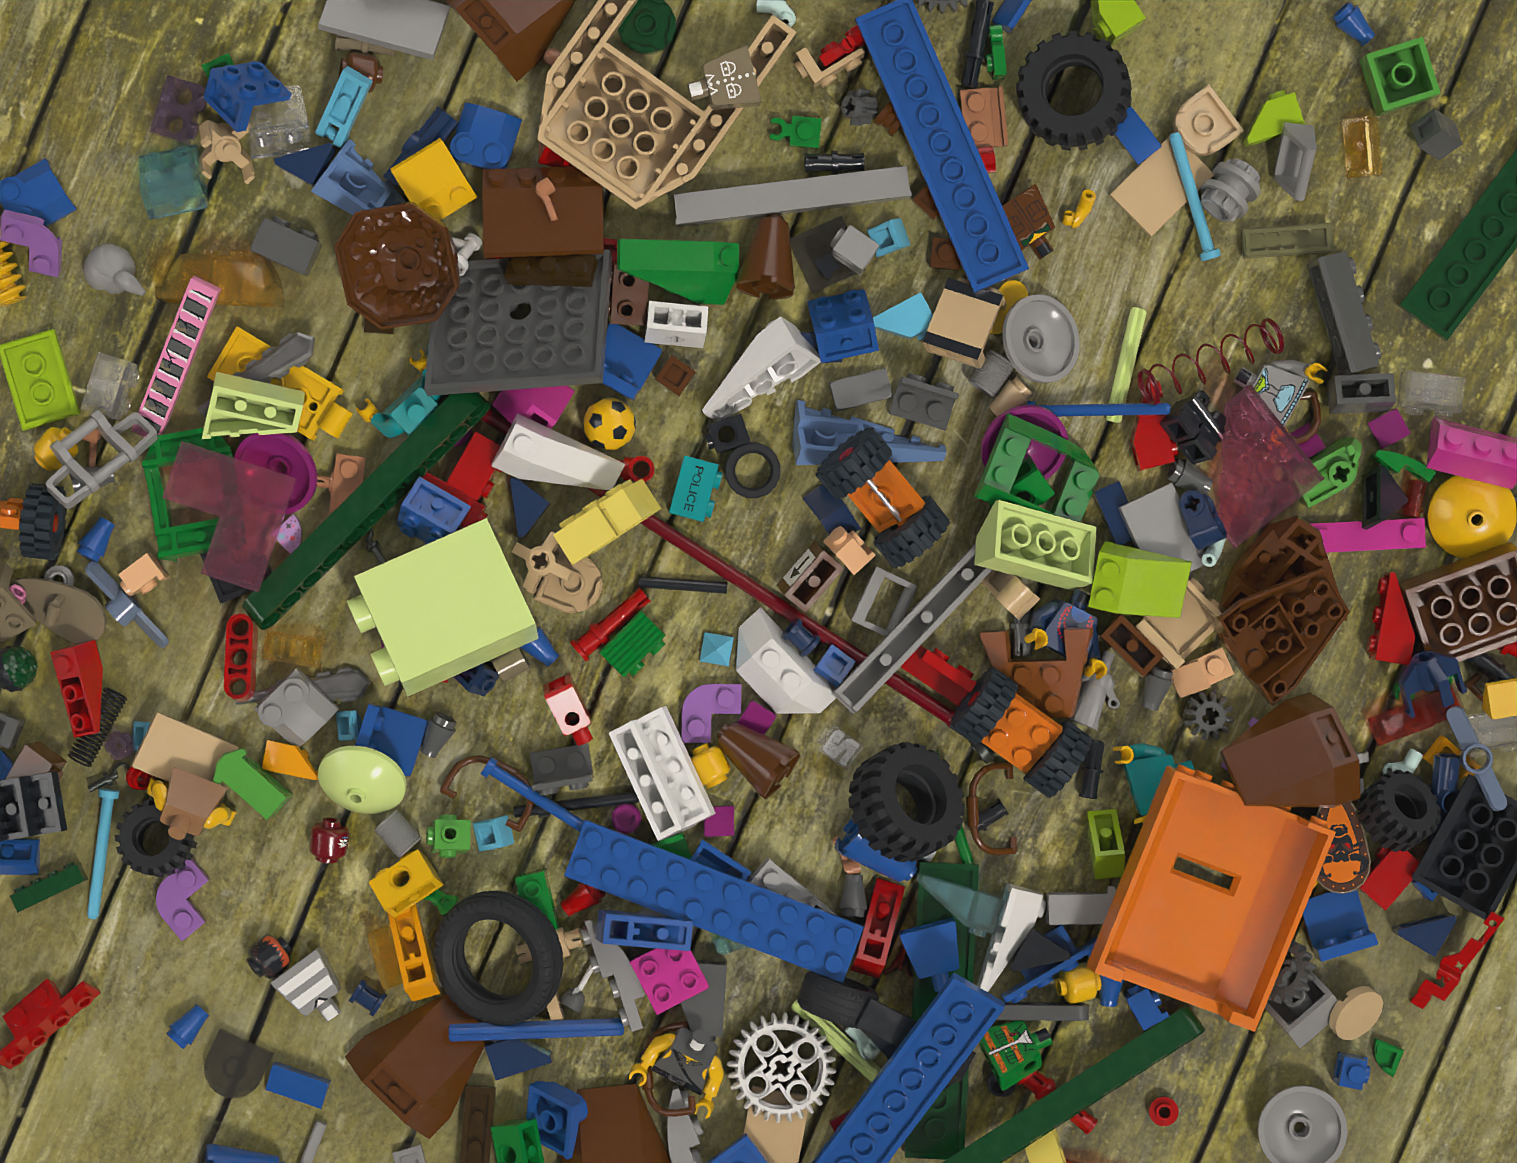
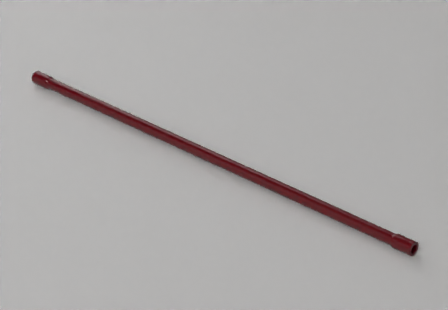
M491 408L481 418V420L504 435L507 434L512 425L505 417ZM587 488L600 498L605 496V493L609 491L602 489ZM651 515L640 523L788 621L792 622L796 618H800L803 621L802 625L813 635L817 634L821 638L820 642L828 647L831 644L856 661L854 664L857 666L868 656L655 515ZM896 673L885 682L886 685L943 721L950 728L951 719L955 715V711Z

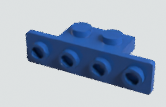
M1058 925L1044 933V936L1065 948L1070 953L1071 959L1020 970L1025 980L1001 994L1005 1003L1012 1001L1013 1004L1017 1003L1028 995L1027 990L1036 985L1038 988H1041L1053 981L1052 975L1057 972L1074 969L1079 965L1077 960L1085 955L1090 957L1097 937L1076 949L1063 925Z

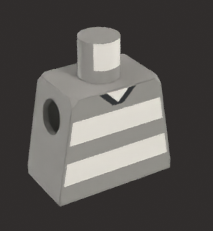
M321 946L271 982L273 987L304 1016H307L317 1008L326 1022H328L341 1012L331 997L342 988Z

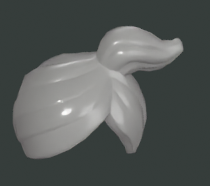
M104 243L90 251L84 261L83 271L86 282L92 288L106 290L110 294H120L124 291L140 296L145 294L146 291L135 278L136 265L134 259L126 249L114 243Z

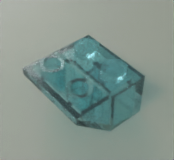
M197 145L180 146L173 150L151 152L147 155L139 156L140 194L150 220L208 208L205 177L201 173L200 153Z

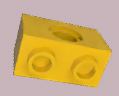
M418 849L405 853L399 862L390 868L380 870L375 875V878L369 881L383 909L394 918L443 886L428 857ZM409 876L407 884L400 887L402 879Z

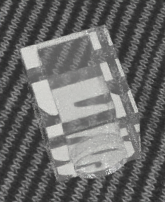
M833 725L831 729L825 727L816 740L820 743L817 749L846 770L849 769L864 747L863 744L836 725Z

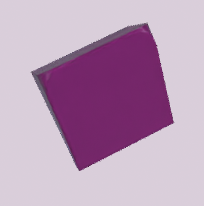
M1397 408L1367 423L1381 449L1411 434Z
M1307 423L1291 432L1290 435L1295 437L1302 436L1310 430L1311 425ZM1316 433L1308 441L1298 444L1297 448L1289 450L1296 462L1300 463L1325 449L1326 446Z
M751 700L737 723L765 735L777 715L756 701Z
M713 806L716 814L704 820V836H734V806Z

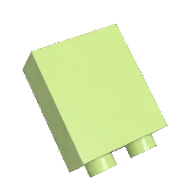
M487 518L354 576L361 595L347 600L360 633L376 627L385 646L370 653L384 686L400 680L407 697L539 639L536 623Z

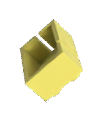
M629 479L606 492L602 498L596 499L582 508L581 512L559 524L561 530L553 534L571 564L574 565L661 510V507L643 479L632 483Z

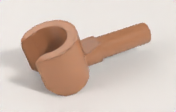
M546 177L537 183L536 193L543 201V204H545L549 218L553 222L558 220L549 195L556 190L549 178Z
M97 428L83 438V440L90 442L88 467L96 466L97 444L102 437Z
M838 836L832 839L834 845ZM840 854L846 874L853 875L861 872L859 863Z

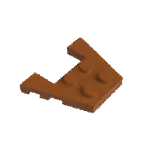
M1093 627L1066 628L1064 630L1066 659L1012 660L1009 630H985L980 632V638L992 667H995L1018 684L1016 693L1050 718H1071L1074 716L1082 684V672L1089 653L1087 650L1090 639L1093 636Z

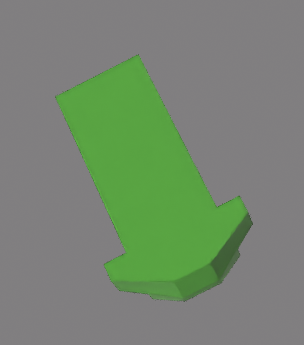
M1354 437L1338 439L1331 446L1284 470L1302 505L1310 508L1353 483L1357 475L1358 460L1362 445ZM1338 466L1342 469L1338 471L1339 476L1335 477L1333 475L1337 473L1336 467Z
M242 748L224 752L216 761L213 782L219 785L222 782L227 784L266 820L274 817L293 794L266 770L261 769L262 767L250 757H245L248 753L246 749Z

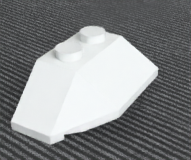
M760 607L739 627L736 671L776 714L821 713L836 699L831 694L836 687L813 670L815 664L807 656L802 657L797 647L788 639L784 640L781 637L783 630Z

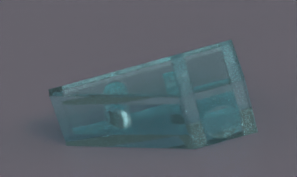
M919 872L916 873V880L964 926L969 927V933L981 937H986V933L994 935L1004 902L1002 897Z

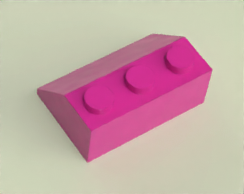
M1433 417L1426 468L1513 489L1517 483V438Z

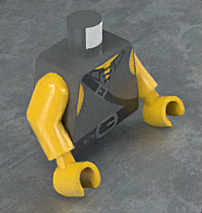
M680 1027L674 1034H664L652 1040L641 1057V1060H643L641 1064L637 1063L631 1067L629 1080L633 1074L641 1073L643 1076L639 1080L638 1086L644 1085L647 1080V1069L649 1066H652L650 1070L699 1095L702 1092L705 1093L704 1097L698 1100L694 1114H697L700 1106H705L708 1109L705 1118L707 1119L714 1109L712 1098L717 1096L724 1077V1070L720 1058L716 1056L718 1046L709 1040V1035L706 1031L697 1029L692 1032L684 1027Z

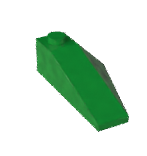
M617 239V270L642 281L664 288L665 291L683 296L695 304L724 305L739 274V243Z

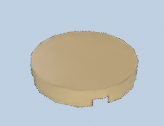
M1359 986L1351 989L1346 993L1348 997L1344 1001L1340 999L1334 1005L1330 1013L1329 1025L1333 1032L1341 1039L1353 1040L1369 1031L1377 1022L1382 1012L1383 1000L1381 995L1370 986Z

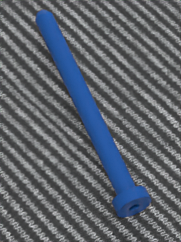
M1036 401L1027 402V405L1044 407L1053 412L1057 417L1167 415L1171 413V405L1168 403H1159L1153 406L1149 403L1037 405Z
M490 757L480 773L482 776L487 778L488 775H491L581 832L584 820L548 797L540 795V792L532 791V787L497 766L498 760Z

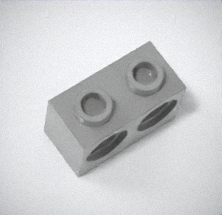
M849 225L846 231L840 228L831 241L830 246L833 248L831 256L858 275H861L880 245Z

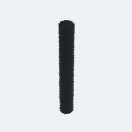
M639 576L638 588L727 594L728 582Z

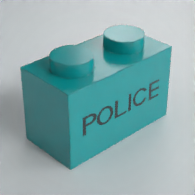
M684 455L669 513L703 523L705 517L711 518L715 501L710 500L713 488L719 490L723 472L718 471L719 465Z

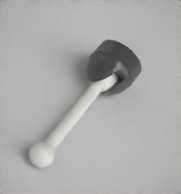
M591 964L577 988L567 989L559 1002L578 1013L584 1006L585 996L582 990L593 972Z

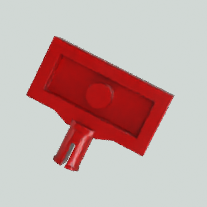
M857 25L844 34L846 38H843L840 43L836 44L833 41L820 50L822 55L819 56L818 62L823 70L839 62L865 44Z

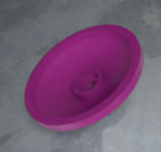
M1035 405L1014 407L1000 414L988 426L981 442V459L984 467H986L1007 413L1050 431L1068 440L1067 431L1061 420L1044 407ZM1031 440L1024 459L1031 456L1046 479H1049L1060 468L1066 456Z
M252 433L238 446L234 456L238 484L242 493L251 503L266 512L280 515L299 511L309 503L317 487V469L309 451L300 441L287 433L268 435Z

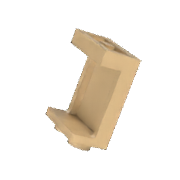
M1193 577L1188 580L1180 618L1142 616L1133 625L1164 655L1163 659L1171 668L1176 670L1185 662L1184 659L1216 629V618L1225 611L1215 599L1209 601L1202 594L1205 589Z

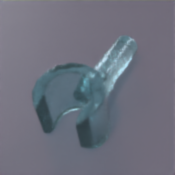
M724 937L713 941L716 951L722 955L729 954L738 949L750 948L737 942L731 944L730 940Z

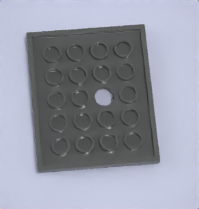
M604 250V254H584L595 255L598 261L593 287L507 284L504 276L509 258L468 261V270L463 276H460V287L439 320L431 322L424 386L427 396L603 383L612 254L610 250ZM527 303L531 306V313L526 318L515 320L510 317V312L515 311L518 304Z

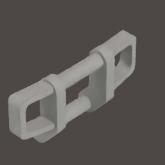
M94 410L89 414V419L61 441L56 440L50 445L51 451L62 464V467L46 481L48 492L66 509L72 508L84 498L100 488L99 484L127 462L132 463L142 452L158 439L156 429L137 412L132 413L112 427L99 410ZM137 424L148 435L132 447L120 434L132 425ZM97 428L104 439L119 454L93 475H90L73 459L68 450ZM68 474H71L83 487L70 497H65L55 486Z

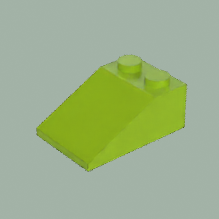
M1090 0L1092 20L1095 26L1093 32L1098 40L1104 38L1110 42L1111 46L1137 30L1146 19L1135 0Z
M1105 541L1099 551L1088 607L1116 614L1180 618L1192 561Z

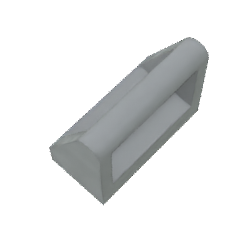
M1284 122L1273 169V180L1295 200L1303 201L1317 148L1314 126Z
M875 567L851 621L883 636H887L904 618L918 586L881 568ZM884 578L905 587L886 629L865 620Z

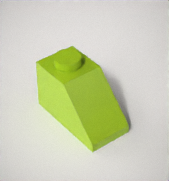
M1285 90L1268 95L1269 100L1261 106L1242 142L1244 148L1281 137L1284 122L1305 125L1295 92L1286 95Z
M1117 810L1087 811L1090 856L1094 878L1122 877L1125 870V851Z

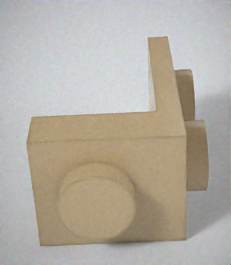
M805 47L796 53L795 59L797 62L794 63V66L802 79L808 78L813 88L819 84L824 88L837 79L836 74L846 69L847 72H850L862 64L861 58L864 57L865 52L861 47L821 72Z

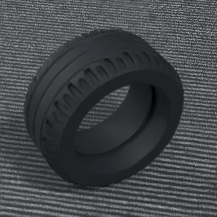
M808 971L804 976L797 1002L803 1010L817 1017L843 1026L859 1029L855 1022L867 999L870 997L879 1001V996L871 987L845 977L842 983L816 972Z

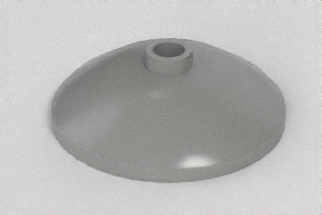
M1039 294L1024 297L1010 308L1004 320L1002 336L1005 352L1013 367L1022 376L1037 383H1051L1065 377L1074 367L1080 348L1077 325L1067 308L1056 299Z
M1306 1085L1291 1086L1276 1093L1263 1107L1258 1120V1140L1264 1154L1272 1163H1334L1342 1153L1346 1143V1118L1339 1104L1325 1091ZM1297 1122H1302L1303 1129L1298 1132L1294 1131V1125Z

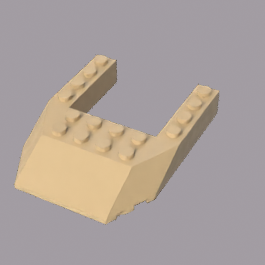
M598 0L547 73L537 140L636 210L694 179L745 107L711 109L709 104L706 110L702 111L611 46L609 41L638 0ZM774 15L770 17L748 49L758 88L797 33Z

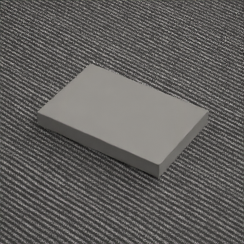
M1168 483L1118 507L1137 549L1192 561L1190 572L1204 565L1202 563L1204 552L1203 550H1198L1190 538L1188 526L1180 509V499L1173 483Z

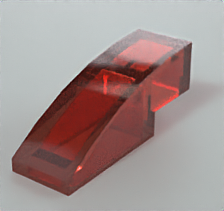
M1452 683L1450 685L1454 704L1446 708L1442 706L1439 691L1436 689L1411 701L1415 713L1414 718L1406 715L1404 703L1369 717L1367 720L1378 746L1428 729L1437 723L1447 720V711L1453 706H1460L1465 711L1455 684Z

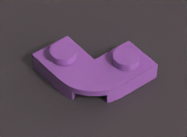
M4 210L1 215L0 240L29 247V271L58 277L62 264L61 238H56L43 225L45 220Z
M704 684L694 689L687 696L682 708L683 743H711L712 713L741 714V684Z
M193 858L184 862L186 866L182 870L176 869L175 874L168 875L160 884L156 895V905L161 917L181 941L185 940L206 922L205 918L188 899L210 880Z

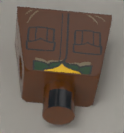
M1034 184L1002 207L1021 251L1030 246L1037 258L1041 260L1054 251L1045 235L1053 231L1055 225L1038 187Z

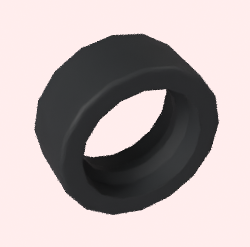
M746 443L738 446L729 454L725 464V477L729 487L736 494L745 498L758 499L768 495L776 487L780 478V463L777 455L769 447L760 443ZM749 453H757L763 456L770 466L768 480L757 488L743 486L735 474L738 460Z

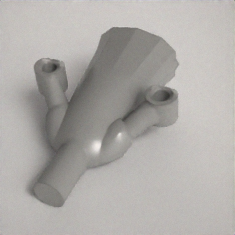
M1104 650L1101 661L1107 666V674L1101 679H1096V673L1090 677L1085 676L1084 673L1082 674L1081 685L1083 686L1079 692L1075 714L1067 719L1098 730L1106 695L1108 696L1107 706L1109 708L1117 709L1120 702L1116 698L1113 689L1115 682L1109 672L1115 654ZM1111 701H1115V706L1111 705Z

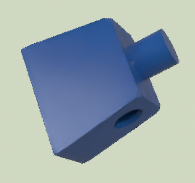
M954 917L899 931L901 941L918 978L923 979L931 976L935 992H939L948 981V972L959 969Z

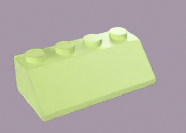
M997 500L976 536L974 565L1073 591L1093 584L1096 527Z

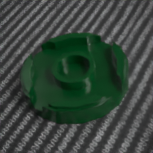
M638 0L618 28V32L622 42L631 51L641 55H653L664 50L672 42L676 32V18L671 7L664 0Z

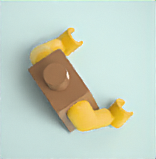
M176 767L173 768L168 782L165 780L164 782L155 780L153 777L150 778L146 793L153 797L156 808L161 811L160 821L170 826L168 834L174 839L182 840L187 833L199 836L204 829H212L219 824L230 826L237 813L236 810L232 811L226 807L224 803L221 804L227 790L224 786Z

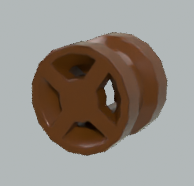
M889 101L873 123L877 126H883L887 129V134L893 137L901 125Z

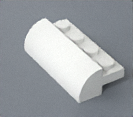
M667 706L660 707L638 720H632L609 733L658 841L683 832L716 814Z

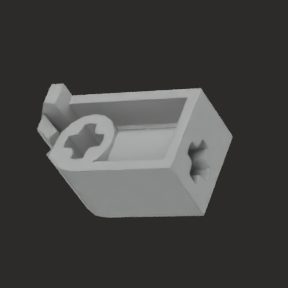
M1107 886L1106 894L1103 892H1044V901H1046L1045 922L1049 925L1103 924L1116 889L1114 886Z

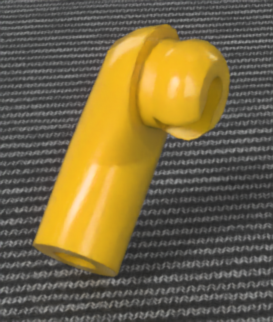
M1090 189L1082 192L1075 212L1071 210L1064 212L1062 218L1064 226H1071V229L1081 225L1092 210L1096 199L1095 192Z

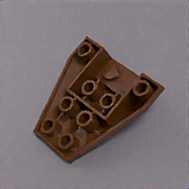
M576 0L445 1L458 16L460 15L493 52L500 64L518 82L540 63Z
M1319 567L1239 599L1216 618L1215 631L1241 673L1263 698L1273 706L1298 685L1350 611L1323 567Z
M1310 692L1284 700L1220 752L1245 806L1334 808L1358 800L1361 797L1359 758L1334 707Z
M445 993L366 1034L345 1058L360 1080L406 1125L430 1139L450 1119L488 1040L449 1041L448 1027L450 1024L480 1022L462 1011Z
M636 1083L577 1089V1094L581 1095L587 1103L588 1114L585 1120L579 1122L572 1158L567 1160L562 1156L561 1163H671Z

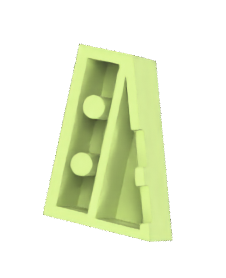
M216 372L202 439H211V436L222 435L240 437V434L258 433L259 435L297 432L303 409L305 392Z

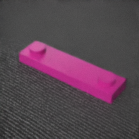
M1424 518L1384 520L1367 530L1362 529V521L1311 524L1320 531L1326 553L1426 548Z

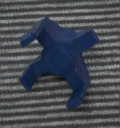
M1423 651L1411 658L1409 665L1398 680L1406 715L1410 718L1415 717L1410 695L1420 690L1432 691L1438 689L1444 708L1454 704L1447 678L1449 676H1454L1455 684L1460 693L1464 694L1467 692V686L1464 685L1459 663L1455 657L1433 651Z

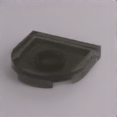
M220 1028L205 1060L204 1073L209 1086L221 1096L227 1098L244 1097L253 1092L261 1083L274 1052Z

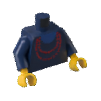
M1075 589L1069 603L1053 599L1035 610L1031 615L1029 633L1024 638L1026 643L1029 644L1034 641L1035 650L1045 647L1066 658L1064 630L1066 628L1093 627V636L1090 639L1087 650L1089 652L1086 662L1088 666L1084 669V675L1090 677L1096 673V679L1099 680L1107 674V666L1100 659L1098 619L1085 612V608L1090 600L1089 594Z

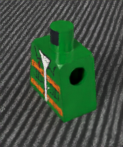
M1017 1020L989 1028L980 1040L979 1047L1001 1090L1004 1091L1038 1070L1042 1066L1039 1050L1053 1043L1046 1028L1030 1034L1025 1022Z

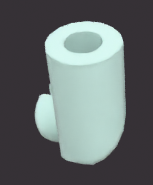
M757 0V13L772 14L789 27L794 25L796 16L786 1Z
M1226 538L1208 546L1202 557V563L1205 566L1212 567L1216 564Z
M1410 748L1403 761L1385 764L1382 773L1384 775L1389 771L1402 770L1403 773L1409 771L1413 774L1423 755Z
M851 1027L845 1029V1032L856 1043L862 1058L874 1060L880 1053L879 1048L860 1029Z

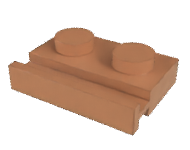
M1003 86L960 90L961 113L976 147H1008Z

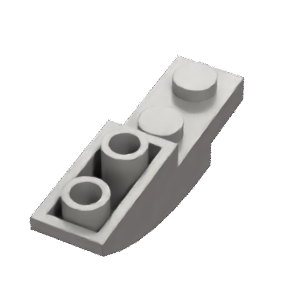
M769 857L762 862L749 878L751 883L837 915Z
M589 918L583 920L585 927L580 928L585 945L591 944L594 955L590 956L589 959L594 974L600 972L602 979L613 975L614 980L609 981L614 998L620 997L623 1008L619 1009L618 1012L623 1027L629 1025L632 1032L642 1029L643 1026L634 999L644 997L645 993L630 961L618 945L602 944L596 940L597 924Z
M679 1084L673 1086L669 1109L688 1107V1096L690 1095L687 1089L682 1091ZM691 1114L678 1117L668 1116L667 1138L671 1163H703L698 1149L692 1150L691 1148L700 1144L701 1138L699 1135L704 1133L698 1117L692 1118Z

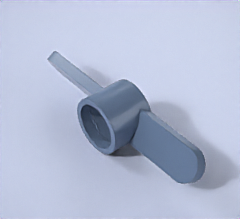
M91 561L85 566L86 574L111 599L105 605V608L121 625L126 627L134 620L159 647L164 648L169 644L167 637L142 612L143 609L132 596L129 597L97 562Z
M1460 706L1451 707L1447 711L1446 717L1462 749L1459 756L1462 767L1475 774L1489 806L1494 811L1505 809L1507 799L1491 768L1493 763L1491 750L1487 746L1480 744L1464 709ZM1475 747L1483 749L1486 753V763L1479 769L1470 768L1466 762L1468 751Z

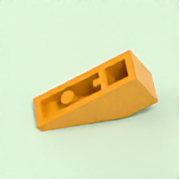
M417 903L395 918L388 913L404 990L412 1002L441 994L435 965Z

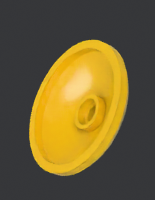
M1454 475L1445 480L1431 497L1427 512L1428 527L1434 540L1446 552L1456 557L1467 558L1508 542L1517 523L1516 501L1508 488ZM1474 515H1481L1480 522L1476 524L1471 522Z

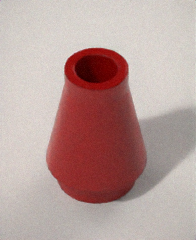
M580 882L560 904L564 912L568 916H572L579 911L601 903L606 893Z

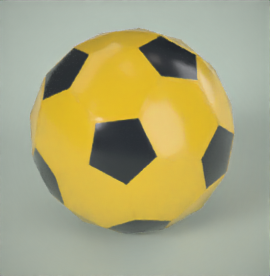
M613 397L602 398L589 406L584 415L583 428L589 441L596 447L605 450H616L625 446L631 440L636 429V419L630 406L624 401Z

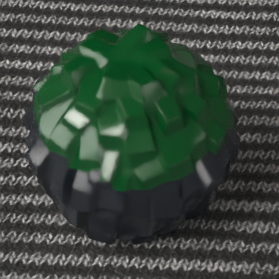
M6 646L0 649L1 688L7 689L9 692L22 691L33 682L37 675L38 662L30 650L17 646Z

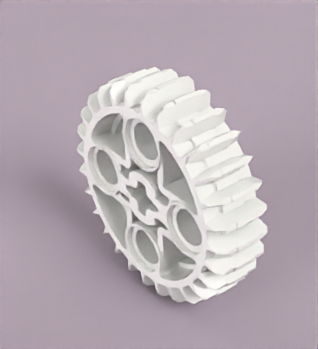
M786 1012L783 1013L781 1020H777L775 1013H772L770 1022H767L763 1016H760L761 1025L757 1027L752 1021L749 1022L752 1031L749 1033L742 1029L741 1033L745 1037L744 1040L734 1039V1043L739 1046V1049L729 1050V1053L736 1057L735 1061L727 1062L728 1066L735 1068V1071L728 1073L727 1076L728 1078L737 1079V1082L733 1083L730 1087L732 1090L739 1088L741 1090L736 1099L740 1100L746 1097L747 1101L744 1104V1108L748 1109L754 1105L753 1115L757 1116L762 1110L764 1111V1120L768 1121L771 1114H775L777 1123L780 1122L781 1115H786L788 1122H792L793 1113H796L800 1119H803V1109L806 1108L812 1114L814 1113L811 1106L813 1102L820 1106L823 1104L819 1095L829 1096L830 1093L824 1088L825 1084L834 1085V1081L827 1078L828 1074L836 1073V1069L828 1067V1063L836 1061V1058L826 1055V1053L833 1049L831 1045L824 1047L822 1045L827 1036L823 1035L817 1038L816 1034L819 1031V1027L816 1026L809 1030L810 1020H805L801 1025L798 1023L799 1015L795 1014L792 1021H788ZM790 1030L802 1035V1037L784 1048L772 1031ZM761 1035H769L773 1039V1045L767 1051L759 1050L756 1046V1041ZM804 1042H809L814 1047L813 1055L809 1058H802L798 1055V1047ZM752 1046L762 1064L745 1076V1057ZM779 1046L783 1053H777L773 1055L777 1051V1048ZM789 1051H792V1053H790L789 1055H787V1056L784 1055V1053H788ZM773 1055L768 1062L770 1068L763 1072V1070L767 1067V1062L763 1057H769ZM818 1059V1077L814 1087L811 1089L801 1071ZM778 1060L782 1063L789 1062V1065L786 1067L788 1072L784 1075L781 1072L773 1073L777 1068L775 1062ZM800 1063V1065L796 1067V1072L800 1078L791 1079L795 1073L793 1067ZM755 1076L762 1077L765 1080V1087L761 1092H753L749 1089V1082ZM778 1078L779 1081H776L773 1084L771 1083L772 1081ZM789 1080V1081L787 1082L785 1088H784L783 1085L780 1083V1082H785V1081ZM796 1084H802L806 1087V1095L801 1100H795L790 1096V1090ZM779 1087L790 1104L775 1105L765 1102L761 1098Z

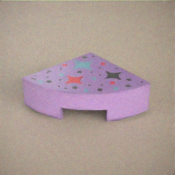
M292 514L272 533L290 554L301 544L302 540L301 524L295 514Z

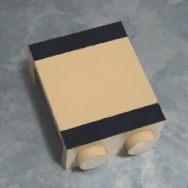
M948 278L923 339L926 351L982 369L986 359L983 349L999 309L1005 310L1007 306L1004 295H1001L1002 293L992 287H987L974 293L967 279L958 278L954 280Z

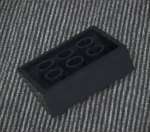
M1468 774L1410 878L1485 920L1492 911H1496L1517 873V801L1505 795L1507 799L1506 808L1494 811L1489 806L1477 779Z

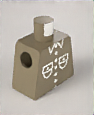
M743 46L703 64L701 67L703 79L687 83L691 100L708 96L711 109L755 107L761 103L747 46Z

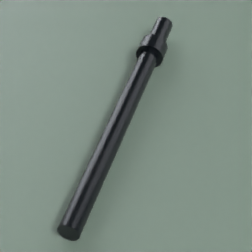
M630 791L554 802L568 811L637 803L640 801L636 792ZM536 804L533 805L530 816L538 815L539 818L551 816L543 808ZM526 805L513 806L515 818L522 816Z

